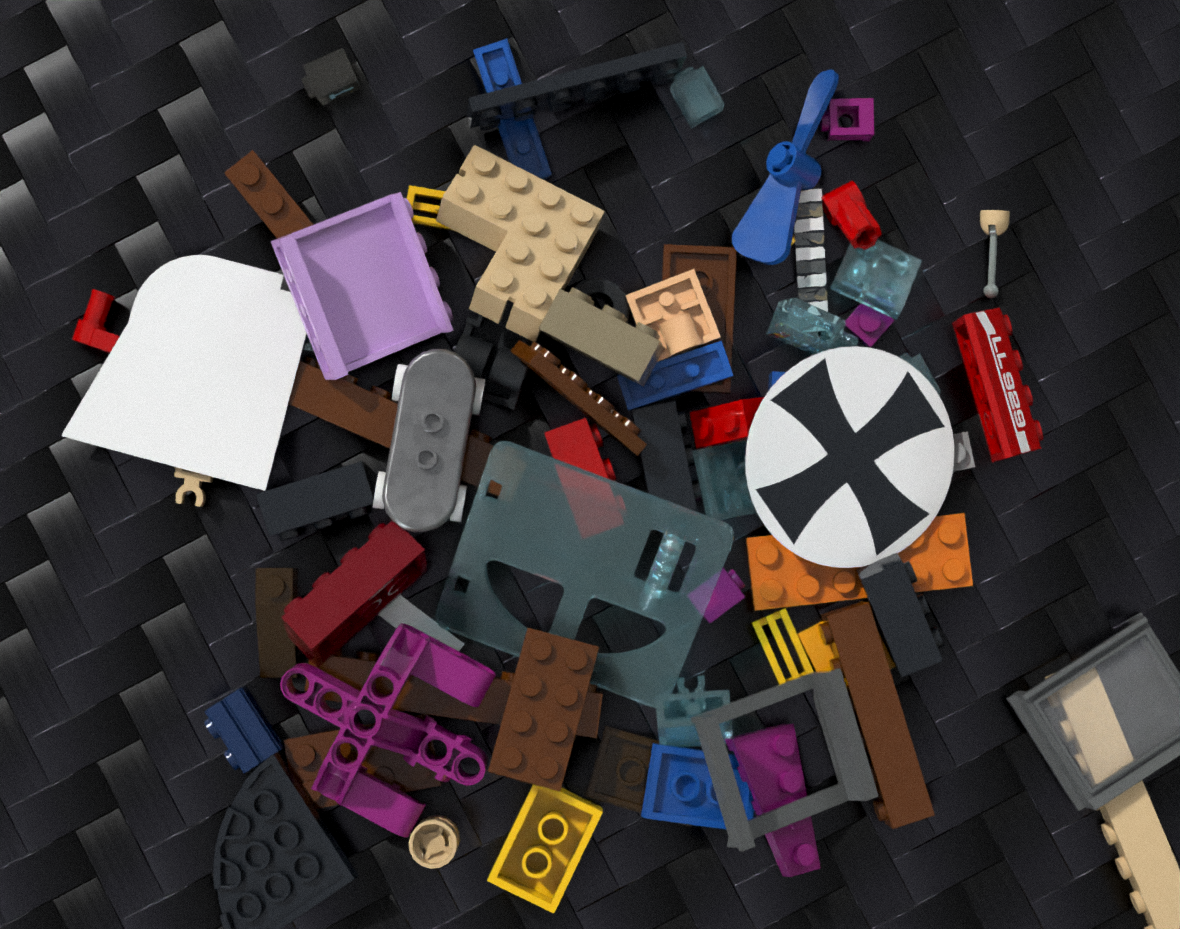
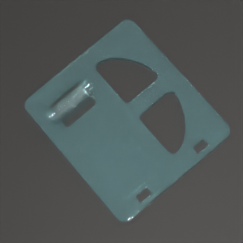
M500 441L490 451L436 610L435 619L438 625L445 630L520 657L527 627L508 612L494 593L487 575V562L492 560L505 563L563 586L564 594L552 627L548 632L550 634L574 640L587 604L592 598H598L661 622L665 626L666 632L653 643L639 649L620 653H598L590 683L644 705L660 708L668 703L731 549L734 531L730 525L723 521L512 442ZM491 480L503 485L498 499L486 496ZM652 530L663 532L660 546L646 581L636 578L634 573L649 533ZM685 541L696 546V551L682 586L678 592L667 590ZM458 575L470 580L466 594L454 591Z

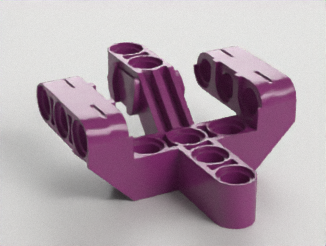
M404 623L398 625L373 667L361 692L307 663H300L289 669L282 676L280 686L283 695L287 699L341 728L321 765L311 789L335 800L336 803L343 805L394 834L409 837L426 804H422L417 799L399 790V785L394 783L391 786L367 773L368 768L362 766L372 746H377L403 754L404 760L413 767L418 762L437 773L435 779L439 781L449 782L453 779L466 786L475 785L480 782L489 765L488 757L481 748L470 743L472 739L465 735H456L438 725L434 718L425 715L424 719L392 708L411 674L470 706L479 707L496 673L465 654ZM300 673L307 677L309 681L307 691H299L293 686V674ZM380 676L388 677L394 686L393 693L383 694L379 692L376 688V678ZM333 691L341 696L343 704L340 709L330 708L326 704V692ZM365 709L371 711L376 717L375 726H363L358 720L359 711ZM441 740L447 747V754L443 756L433 755L428 747L429 741ZM341 744H353L358 750V758L354 760L346 759L341 753ZM467 757L474 758L480 765V771L475 774L466 773L461 767V760Z

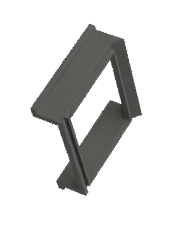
M841 668L831 671L811 672L690 717L691 722L695 723L728 833L727 847L738 848L739 851L743 852L755 847V838L847 801H868L878 797ZM811 690L838 784L747 819L719 724Z

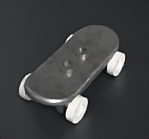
M432 349L419 354L409 365H397L392 400L398 401L387 468L386 472L379 471L373 508L384 509L385 507L386 513L394 523L412 532H427L437 529L447 522L449 518L450 521L461 523L467 486L460 485L471 416L472 414L479 415L485 379L474 377L472 368L457 353L446 349Z

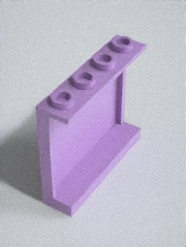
M401 192L390 194L271 241L325 380L339 379L348 375L349 371L437 334L454 331L451 325V321H453L452 311L447 302L441 299L438 287H440L439 277L434 268L428 265L424 254L427 252L426 243L422 235L415 231L411 220L414 217L413 209L409 201L402 197Z

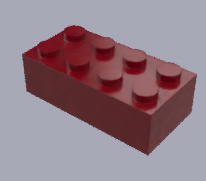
M393 521L387 525L385 523L378 525L368 536L369 541L360 549L355 547L348 551L340 561L342 565L331 574L329 572L322 574L313 583V590L303 599L301 597L295 598L284 609L285 614L281 618L288 638L317 668L427 572L425 549L405 529Z

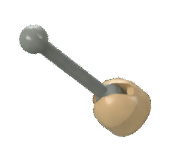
M980 211L981 228L984 233L990 236L988 285L984 288V294L987 298H994L998 295V288L995 285L997 237L1007 230L1010 211Z

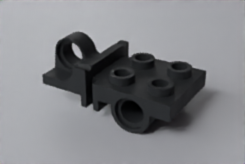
M512 302L510 309L505 308L499 324L480 314L478 318L471 315L467 317L464 332L454 352L467 361L473 370L474 377L485 379L482 399L514 410L529 367L510 351L519 340L529 346L533 341L505 328L514 304Z

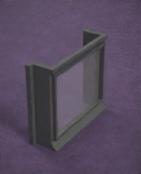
M1138 613L1127 620L1130 624L1129 626L1028 691L1018 690L1006 698L1077 811L1085 807L1093 810L1099 809L1180 756V673L1148 624L1146 616H1143L1142 613Z

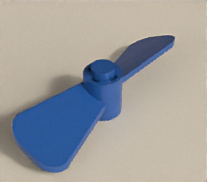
M834 70L821 72L810 85L792 143L784 141L777 144L767 157L766 166L771 174L732 234L733 247L746 258L767 265H775L784 261L790 253L801 190L812 189L818 183L821 176V165L805 152L837 88L839 75Z

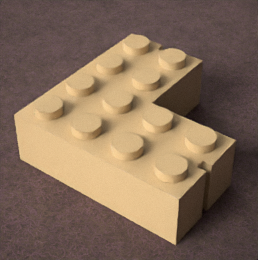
M474 145L462 164L459 174H456L443 195L436 221L496 252L476 285L469 309L499 324L509 300L514 304L505 328L536 342L541 333L539 327L559 289H566L594 239L605 211Z

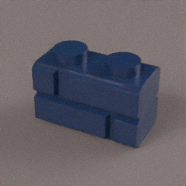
M247 686L239 688L204 711L208 717L204 721L208 731L215 739L221 737L228 750L224 751V755L234 770L241 768L243 773H246L274 753L285 748Z

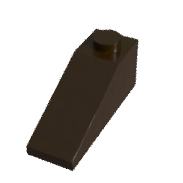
M256 568L255 607L260 678H282L289 669L298 664V647L288 638L281 618L285 614L284 609L298 597V568ZM298 673L293 674L292 678H297Z

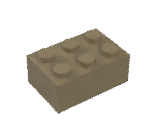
M573 287L569 293L559 289L539 329L553 340L644 387L664 350V346L659 341L660 335H658V332L640 322L637 323L636 327L627 324L625 315L608 305H605L602 310L593 306L595 302L591 300L590 296Z

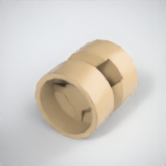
M430 815L422 819L412 831L409 839V851L413 859L419 865L429 869L441 868L448 864L459 846V830L452 820L442 815Z

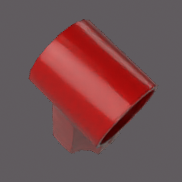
M850 181L822 195V208L826 217L833 226H839L853 248L866 250L875 245L878 237L882 235L881 229L867 209L863 195L854 181Z

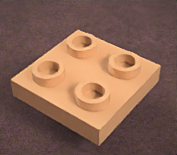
M694 269L625 295L636 325L640 322L654 329L660 335L659 341L664 346V350L657 362L721 338Z

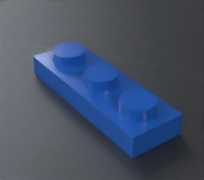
M722 341L657 362L644 387L622 375H617L628 411L734 377Z

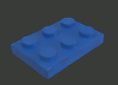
M653 743L641 813L643 818L726 829L703 750ZM728 754L747 819H751L754 813L751 801L754 798L747 782H743L737 770V767L740 765L736 756Z

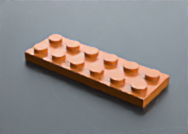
M964 513L936 516L920 537L898 553L903 563L910 561L918 580L912 583L915 592L973 586ZM773 535L746 538L754 611L867 598L856 569L861 567H829L808 561L791 552Z

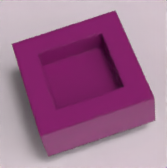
M867 296L842 326L865 346L871 348L893 323L894 319Z

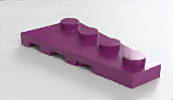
M794 723L782 724L725 739L729 751H734L740 765L737 767L743 782H747L754 798L751 803L756 815H761L807 796ZM811 816L765 834L782 876L793 877L821 868Z

